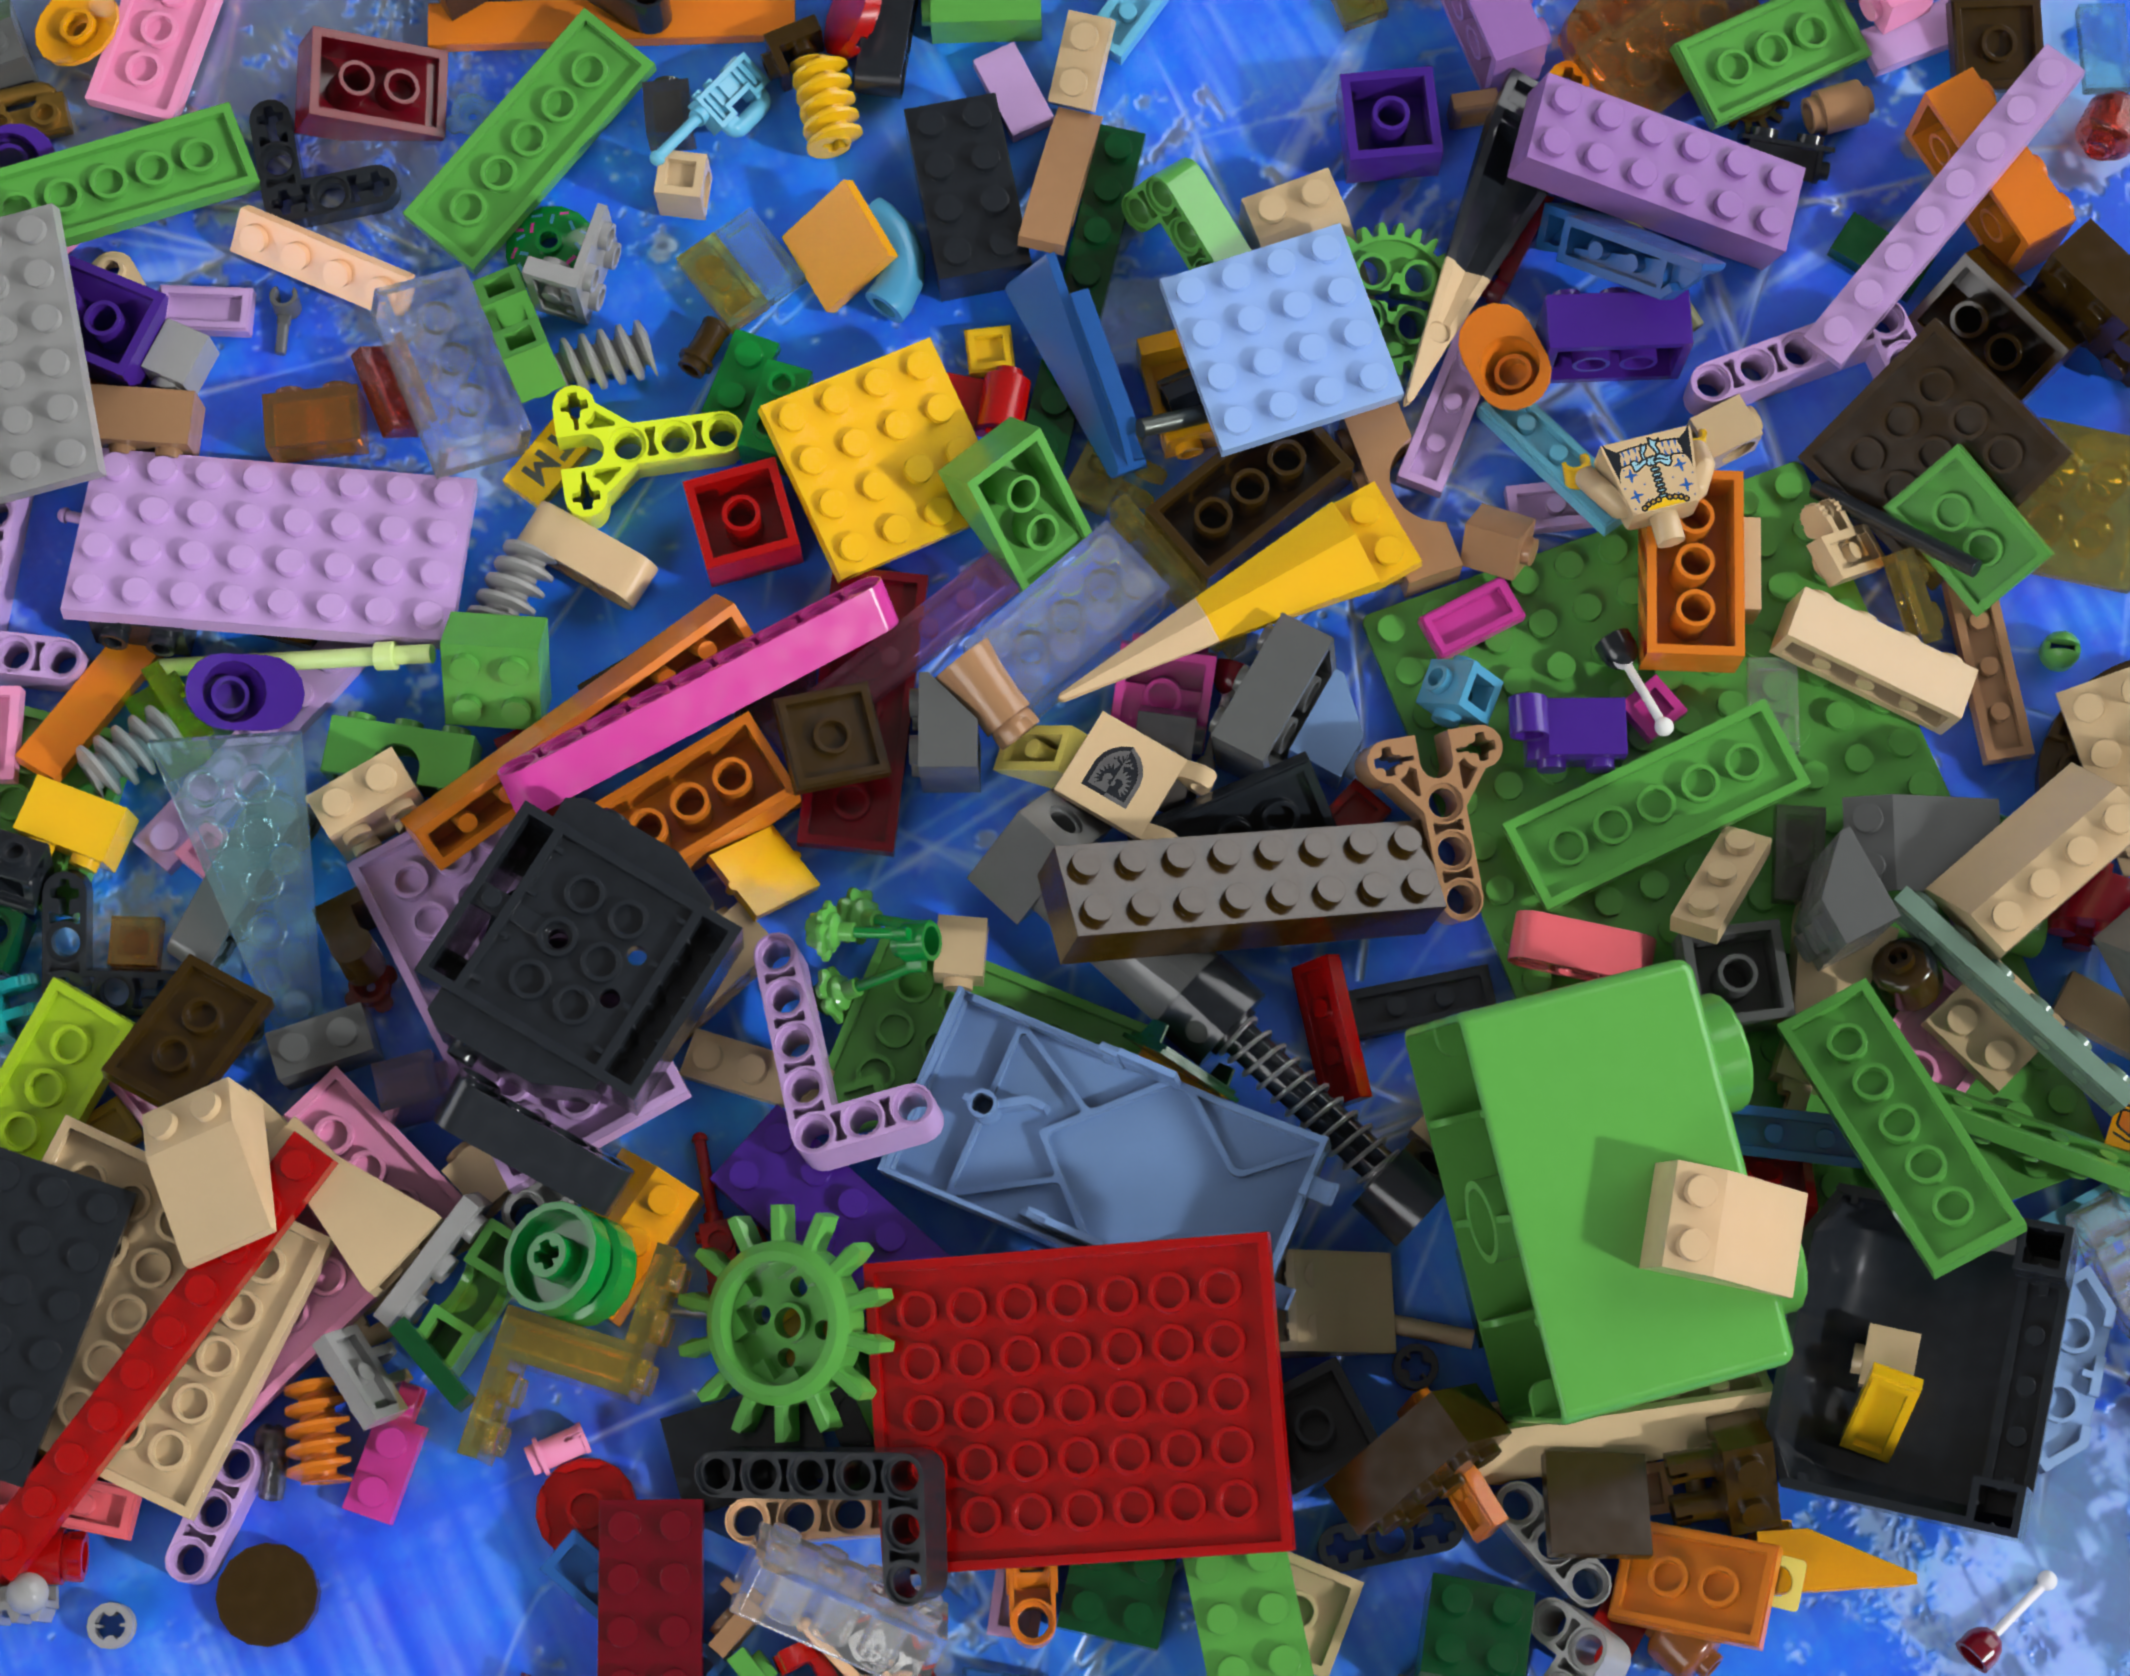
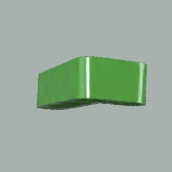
M1182 158L1148 177L1122 199V212L1128 224L1136 231L1143 233L1161 223L1189 270L1252 251L1205 173L1190 158Z

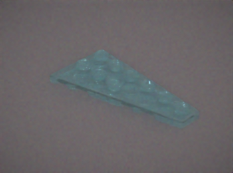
M302 731L149 740L148 746L256 990L273 999L275 1007L268 1015L273 1028H282L324 1014Z

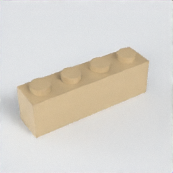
M1807 586L1786 605L1769 650L1770 653L1939 735L1945 733L1962 719L1979 671L1965 664L1955 654L1934 649L1922 643L1914 634L1897 631L1879 622L1872 614L1861 610H1854L1835 601L1829 593L1811 589Z

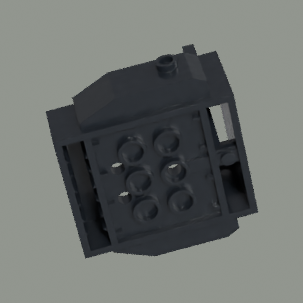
M565 798L554 816H551L525 800L414 971L426 998L432 1001L427 1010L436 1031L439 1033L442 1041L450 1046L446 1052L460 1063L473 1068L477 1062L537 1098L598 1104L602 1096L638 1116L743 950V928L714 911L713 900L679 852L631 825L618 812L610 808H602L587 798ZM514 880H519L520 882L516 889L507 893ZM489 920L484 938L470 959H465V955ZM561 933L568 937L567 944L561 948L552 947L549 944V940L554 934ZM633 951H643L647 955L646 961L641 965H632L628 961V957ZM607 993H614L619 996L620 1001L617 1006L606 1008L600 1003L602 997Z

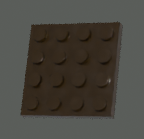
M1934 318L1821 432L1798 458L1822 482L1887 513L1883 507L1955 445L1960 443L2017 510L2075 452L1938 318ZM1868 526L1931 591L1936 590L1943 583V577L1920 551Z

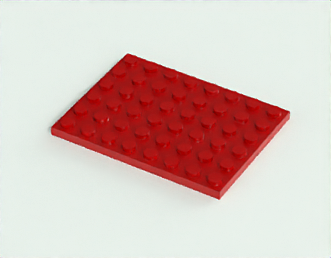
M1271 1232L863 1264L864 1289L867 1287L892 1288L894 1299L881 1307L866 1309L867 1333L882 1334L895 1341L893 1352L869 1355L870 1381L877 1390L872 1399L875 1447L928 1448L936 1452L943 1461L946 1488L948 1572L1289 1552L1296 1550ZM910 1462L907 1470L908 1477L916 1485L919 1477L918 1470ZM878 1500V1504H879V1520H880V1535H881V1550H882V1514H881V1500ZM911 1515L909 1518V1528L913 1536L918 1538L920 1533L919 1523ZM912 1568L910 1575L918 1574V1572Z

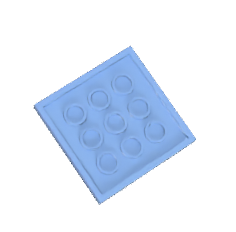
M1341 223L1160 279V288L1221 457L1403 400V388Z

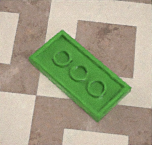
M1770 0L1673 44L1669 49L1710 131L1864 62L1872 56L1845 0Z

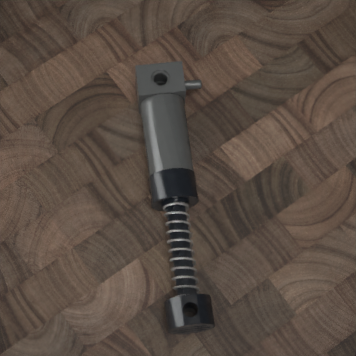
M1055 786L1018 811L967 877L971 883L1017 925L1034 912L1050 925L1037 875L1054 846L1100 843L1112 829L1107 823L1053 793ZM1204 952L1090 962L1151 1020L1156 1019L1168 1024L1169 1027L1165 1036L1198 1067L1204 1064L1213 1054L1215 1056L1218 1054L1223 1056L1228 1053L1230 1055L1227 1059L1228 1064L1237 1061L1244 1068L1241 1073L1242 1077L1251 1074L1258 1081L1256 1090H1261L1265 1087L1272 1094L1271 1104L1280 1101L1287 1108L1284 1113L1285 1117L1294 1114L1301 1121L1299 1127L1304 1129L1308 1127L1312 1132L1329 1137L1332 1147L1328 1157H1333L1337 1154L1344 1161L1342 1170L1352 1168L1359 1174L1356 1180L1357 1184H1362L1366 1181L1363 1185V1189L1366 1190L1351 1206L1394 1246H1397L1442 1199L1444 1191L1434 1153L1416 1136L1401 1152L1400 1149H1396L1392 1153L1385 1146L1387 1137L1377 1139L1370 1133L1373 1128L1372 1123L1363 1126L1356 1120L1358 1110L1348 1112L1342 1107L1344 1102L1343 1096L1334 1099L1327 1093L1329 1083L1319 1085L1313 1080L1315 1070L1305 1072L1299 1067L1301 1062L1300 1056L1290 1059L1285 1054L1286 1043L1276 1046L1270 1040L1272 1037L1271 1030L1261 1032L1256 1027L1258 1018L1254 1016L1256 1013L1254 1010L1263 1000L1265 994L1222 954Z

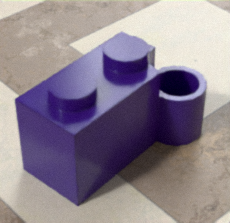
M1528 692L1514 694L1508 698L1509 736L1514 740L1523 741L1524 768L1537 767L1538 773L1558 774L1565 772L1566 767H1586V772L1605 774L1615 770V767H1621L1628 755L1625 697L1547 698L1546 695L1541 693Z

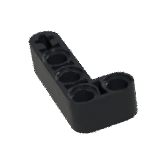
M466 1067L460 1068L435 1111V1123L447 1132L602 1216L608 1217L635 1173L631 1167L616 1157L501 1095V1089L497 1084Z

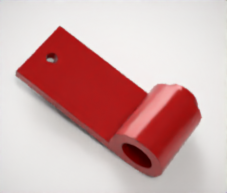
M1000 365L995 370L987 372L984 379L947 372L976 436L984 437L1010 416L1025 421L1031 381L1023 376L1021 369L1009 365Z

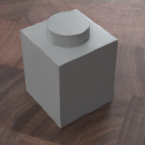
M167 318L141 367L151 381V388L195 391L198 395L220 353L210 336Z

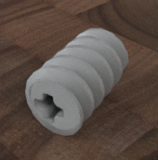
M639 320L633 321L632 335L629 336L621 324L615 325L613 340H609L603 329H597L595 344L592 345L585 334L580 333L578 334L576 349L571 347L565 337L560 338L559 351L555 353V359L566 383L564 387L576 383L577 386H581L590 392L591 379L594 378L600 388L604 390L608 388L609 374H613L620 386L625 385L629 369H631L638 381L645 379L646 365H649L658 377L649 336Z
M507 539L502 546L506 555L497 556L493 562L498 572H489L484 578L486 585L490 589H479L475 596L480 605H471L466 612L519 616L520 613L531 616L535 615L536 610L527 602L528 597L537 599L545 597V594L536 583L538 580L552 583L554 577L545 569L546 564L558 566L559 563L546 552L522 540Z
M148 705L144 709L147 723H144L137 716L131 715L127 718L129 733L117 725L110 728L112 743L100 735L93 737L94 754L82 745L76 747L78 763L100 798L104 799L102 790L104 787H108L118 796L122 794L120 778L123 776L134 785L139 784L137 768L140 766L151 775L156 774L154 758L157 756L167 764H173L171 748L174 746L186 755L191 753L181 732L167 712L163 710L164 713H161L154 706Z

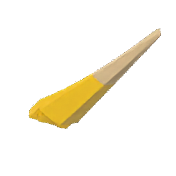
M1375 481L1335 503L1331 501L1063 690L1057 698L1058 702L1065 703L1154 667L1265 628L1268 624H1276L1282 612L1294 618L1380 590L1422 567V560Z

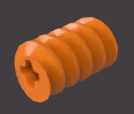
M331 1377L303 1379L284 1387V1395L286 1397L299 1400L284 1409L286 1417L299 1421L285 1429V1436L300 1441V1443L285 1450L286 1457L300 1461L299 1464L286 1470V1477L301 1482V1485H331L352 1481V1477L337 1473L338 1467L351 1462V1456L336 1452V1447L350 1442L351 1436L336 1432V1426L350 1421V1416L335 1411V1406L346 1401L340 1392L334 1391L336 1384Z

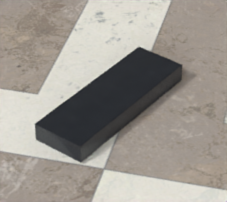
M1488 964L1348 991L1360 1041L1404 1033L1407 1029L1456 1013L1496 1004Z

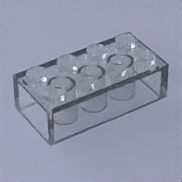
M465 266L375 288L370 317L436 479L522 456L528 448L532 427L503 362L492 330Z
M1105 520L962 643L963 654L988 637L1002 665L1018 689L1029 701L1030 705L1028 708L1038 718H1041L1058 703L1057 698L1063 690L1109 659L1120 649L1122 640L1130 641L1133 633H1139L1170 606L1171 587L1116 529Z
M761 1521L735 1576L729 1608L730 1612L875 1676H931L948 1641V1603L943 1601L941 1595L914 1606L903 1607L896 1605L885 1592L883 1567L875 1564L865 1567L849 1560V1555L842 1549L826 1543L821 1544V1546L815 1545L802 1539L799 1531L783 1523H774L772 1526ZM916 1585L915 1589L920 1591L921 1585Z

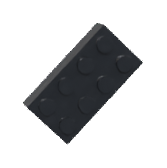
M996 93L904 109L906 135L941 302L1005 290L1006 285L1032 265L1029 248L1017 246L1018 234L1023 219Z

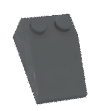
M1906 794L1842 797L1843 829L1850 826L1892 900L1906 885L1914 892L1918 890L1925 893L1924 890L2001 824L1999 799Z

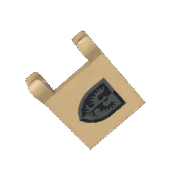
M1102 711L1055 786L1053 793L1134 840L1178 837L1177 834L1150 822L1175 781L1178 779L1191 792L1198 796H1203L1210 793L1217 774L1208 766L1187 760Z

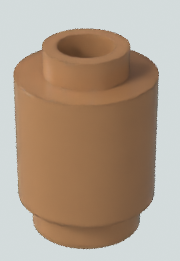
M1858 79L1814 90L1811 92L1810 97L1803 98L1801 101V114L1807 131L1810 134L1820 133L1822 136L1867 124L1870 113H1873L1875 108L1870 88L1867 85L1863 86Z

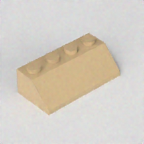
M2071 762L1931 883L1924 892L1956 925L1963 927L1974 937L1977 942L1976 947L1987 958L1999 960L2130 846V798L2119 786Z

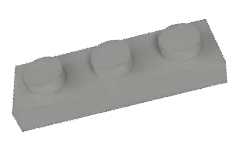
M479 1192L463 1195L373 1316L387 1328L392 1327L403 1316L412 1322L416 1320L429 1302L424 1297L435 1281L441 1284L454 1271L459 1263V1260L454 1256L465 1242L471 1244L478 1238L489 1221L485 1215L494 1204Z

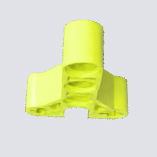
M570 385L564 387L556 393L553 399L552 411L559 450L589 446L590 449H596L603 454L596 464L561 469L564 498L568 513L596 529L601 528L607 523L611 515V507L640 478L725 467L735 464L741 459L737 443L743 425L736 415L728 411L631 423L595 403L592 394L581 386ZM580 407V418H578L579 430L575 429L574 421L570 417L571 408ZM721 431H728L736 437L734 442L727 446H718L711 439L716 433ZM672 438H682L689 443L686 449L678 453L669 452L664 448L666 442ZM627 444H634L642 449L640 454L632 459H623L617 455V452L622 446ZM586 485L588 486L590 497L593 498V508L589 510L583 509L584 487Z

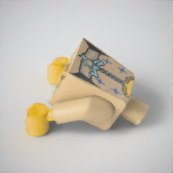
M1690 425L1600 446L1594 461L1595 468L1591 467L1590 457L1586 453L1579 456L1580 466L1571 467L1566 462L1561 463L1564 483L1568 488L1574 490L1581 489L1612 518L1621 519L1627 530L1651 526L1658 548L1672 547L1686 539L1680 518L1692 515L1699 500L1707 495L1716 465L1706 444V429H1699L1698 438H1692Z

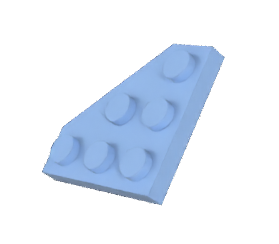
M2090 1265L2074 1274L2038 1470L2040 1474L2046 1473L2089 1446L2092 1427H2090L2095 1400L2099 1397L2107 1359L2105 1357L2110 1329L2114 1326L2117 1311L2115 1304Z

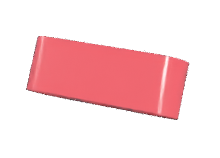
M1519 910L1515 915L1507 961L1513 965L1531 970L1589 981L1653 965L1657 940L1640 932L1540 911Z

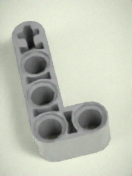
M1556 1597L1542 1599L1534 1606L1531 1633L1539 1642L1557 1655L1543 1676H1625L1631 1665V1653L1628 1645L1590 1614ZM1566 1617L1564 1629L1558 1634L1560 1622ZM1603 1646L1600 1659L1594 1663L1596 1651Z

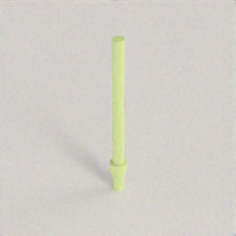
M396 641L375 642L373 647L247 653L281 658L292 665L295 670L374 666L377 671L398 670L400 665L434 663L436 659V650L433 644L398 645ZM207 656L159 658L156 661V673L159 677L188 676L194 665Z

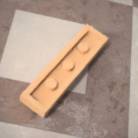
M246 205L240 208L230 247L231 252L394 321L404 318L415 274L254 206Z

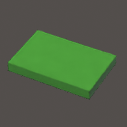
M1961 443L1955 445L1883 507L1889 515L1982 560V566L1978 574L1972 578L1922 553L1976 617L1983 614L2055 554Z

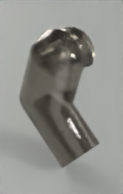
M269 1423L262 1424L257 1428L253 1438L255 1447L259 1451H264L258 1497L266 1501H280L284 1498L286 1470L289 1466V1458L285 1456V1450L290 1447L291 1438L285 1436L286 1428L280 1424L275 1426Z

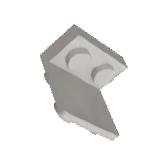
M597 204L574 268H570L566 262L555 257L546 256L543 260L532 256L527 257L522 275L536 311L587 326L593 311H600L606 295V285L603 284L608 269L615 270L621 255V243H618L615 234L616 224L612 223L607 205Z

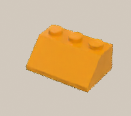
M623 1147L616 1158L631 1167L635 1173L608 1217L602 1216L581 1206V1208L593 1212L595 1215L620 1224L631 1236L637 1254L636 1278L630 1294L617 1312L607 1319L619 1328L705 1204L699 1193L658 1166Z

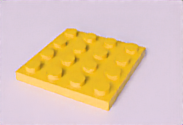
M930 337L763 404L757 410L838 584L971 528L958 511L938 470L976 443L978 438Z

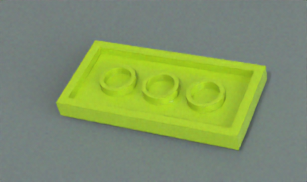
M53 977L0 1068V1147L41 1161L65 1115L86 1124L110 1082L104 1078L101 1069L136 1023L63 979Z

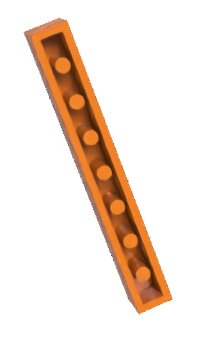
M714 594L400 819V822L424 856L440 871L444 870L515 817L516 812L497 775L498 769L503 764L754 633L734 602Z

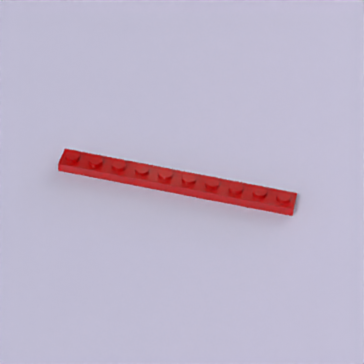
M294 1131L270 1162L277 1232L194 1268H188L31 1472L23 1488L20 1487L1 1511L0 1574L10 1582H13L15 1578L28 1570L339 1164L301 1134Z

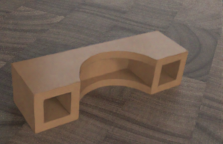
M1395 402L1341 419L1338 430L1334 431V437L1339 447L1355 463V472L1352 473L1351 478L1354 491L1375 481L1422 560V567L1398 579L1392 585L1399 584L1406 598L1457 581L1463 563L1447 523L1422 519L1410 513L1397 500L1391 487L1390 472L1396 463L1406 455L1412 438L1399 403Z

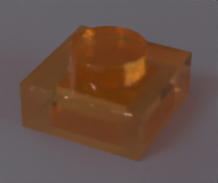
M112 916L107 964L112 968L161 969L165 921L161 917Z

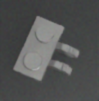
M356 1323L326 1333L312 1344V1347L323 1363L324 1369L333 1379L347 1402L351 1413L358 1420L364 1431L395 1420L409 1409L398 1390L402 1381L410 1383L413 1380L410 1371L406 1368L387 1374L382 1366L397 1354V1350L392 1342L371 1348Z

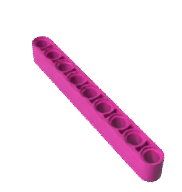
M870 576L853 582L506 762L498 769L497 775L516 814L525 800L545 812L562 803L565 798H571L892 630L898 625L899 619L880 576Z

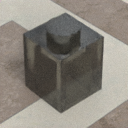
M662 76L651 82H642L646 136L651 152L657 150L689 118L691 110L687 106L693 99L691 98L692 93L688 78L679 79L674 76ZM694 129L674 150L697 149L696 130Z

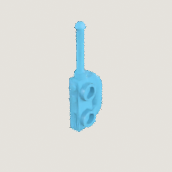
M744 51L738 57L734 56L720 70L721 73L714 80L709 78L702 85L704 88L702 92L698 89L691 96L693 101L687 106L691 110L689 118L657 150L651 152L649 157L653 165L660 166L664 164L665 158L697 126L705 125L714 136L722 130L726 135L737 138L749 133L770 109L771 99L764 87L770 80ZM742 97L746 103L750 101L751 104L737 117L738 113L732 106Z

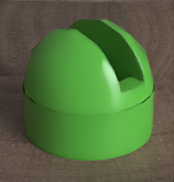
M2065 630L2049 634L2039 647L2040 661L2046 668L2055 672H2063L2070 669L2077 662L2081 653L2080 641L2073 633ZM2051 643L2067 645L2071 649L2051 648Z

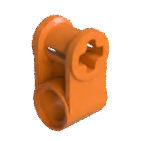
M1058 1566L1006 1569V1594L1009 1596V1617L1012 1636L1024 1648L1033 1650L1043 1648L1051 1642L1056 1631ZM1025 1570H1043V1572H1020V1571H1025ZM1030 1610H1037L1043 1613L1048 1619V1628L1045 1633L1036 1638H1030L1022 1634L1018 1627L1022 1614Z

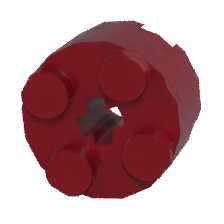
M2109 863L2048 917L2047 933L2062 937V947L2077 952H2090L2092 945L2097 946L2093 938L2130 907V878L2113 873L2114 864Z

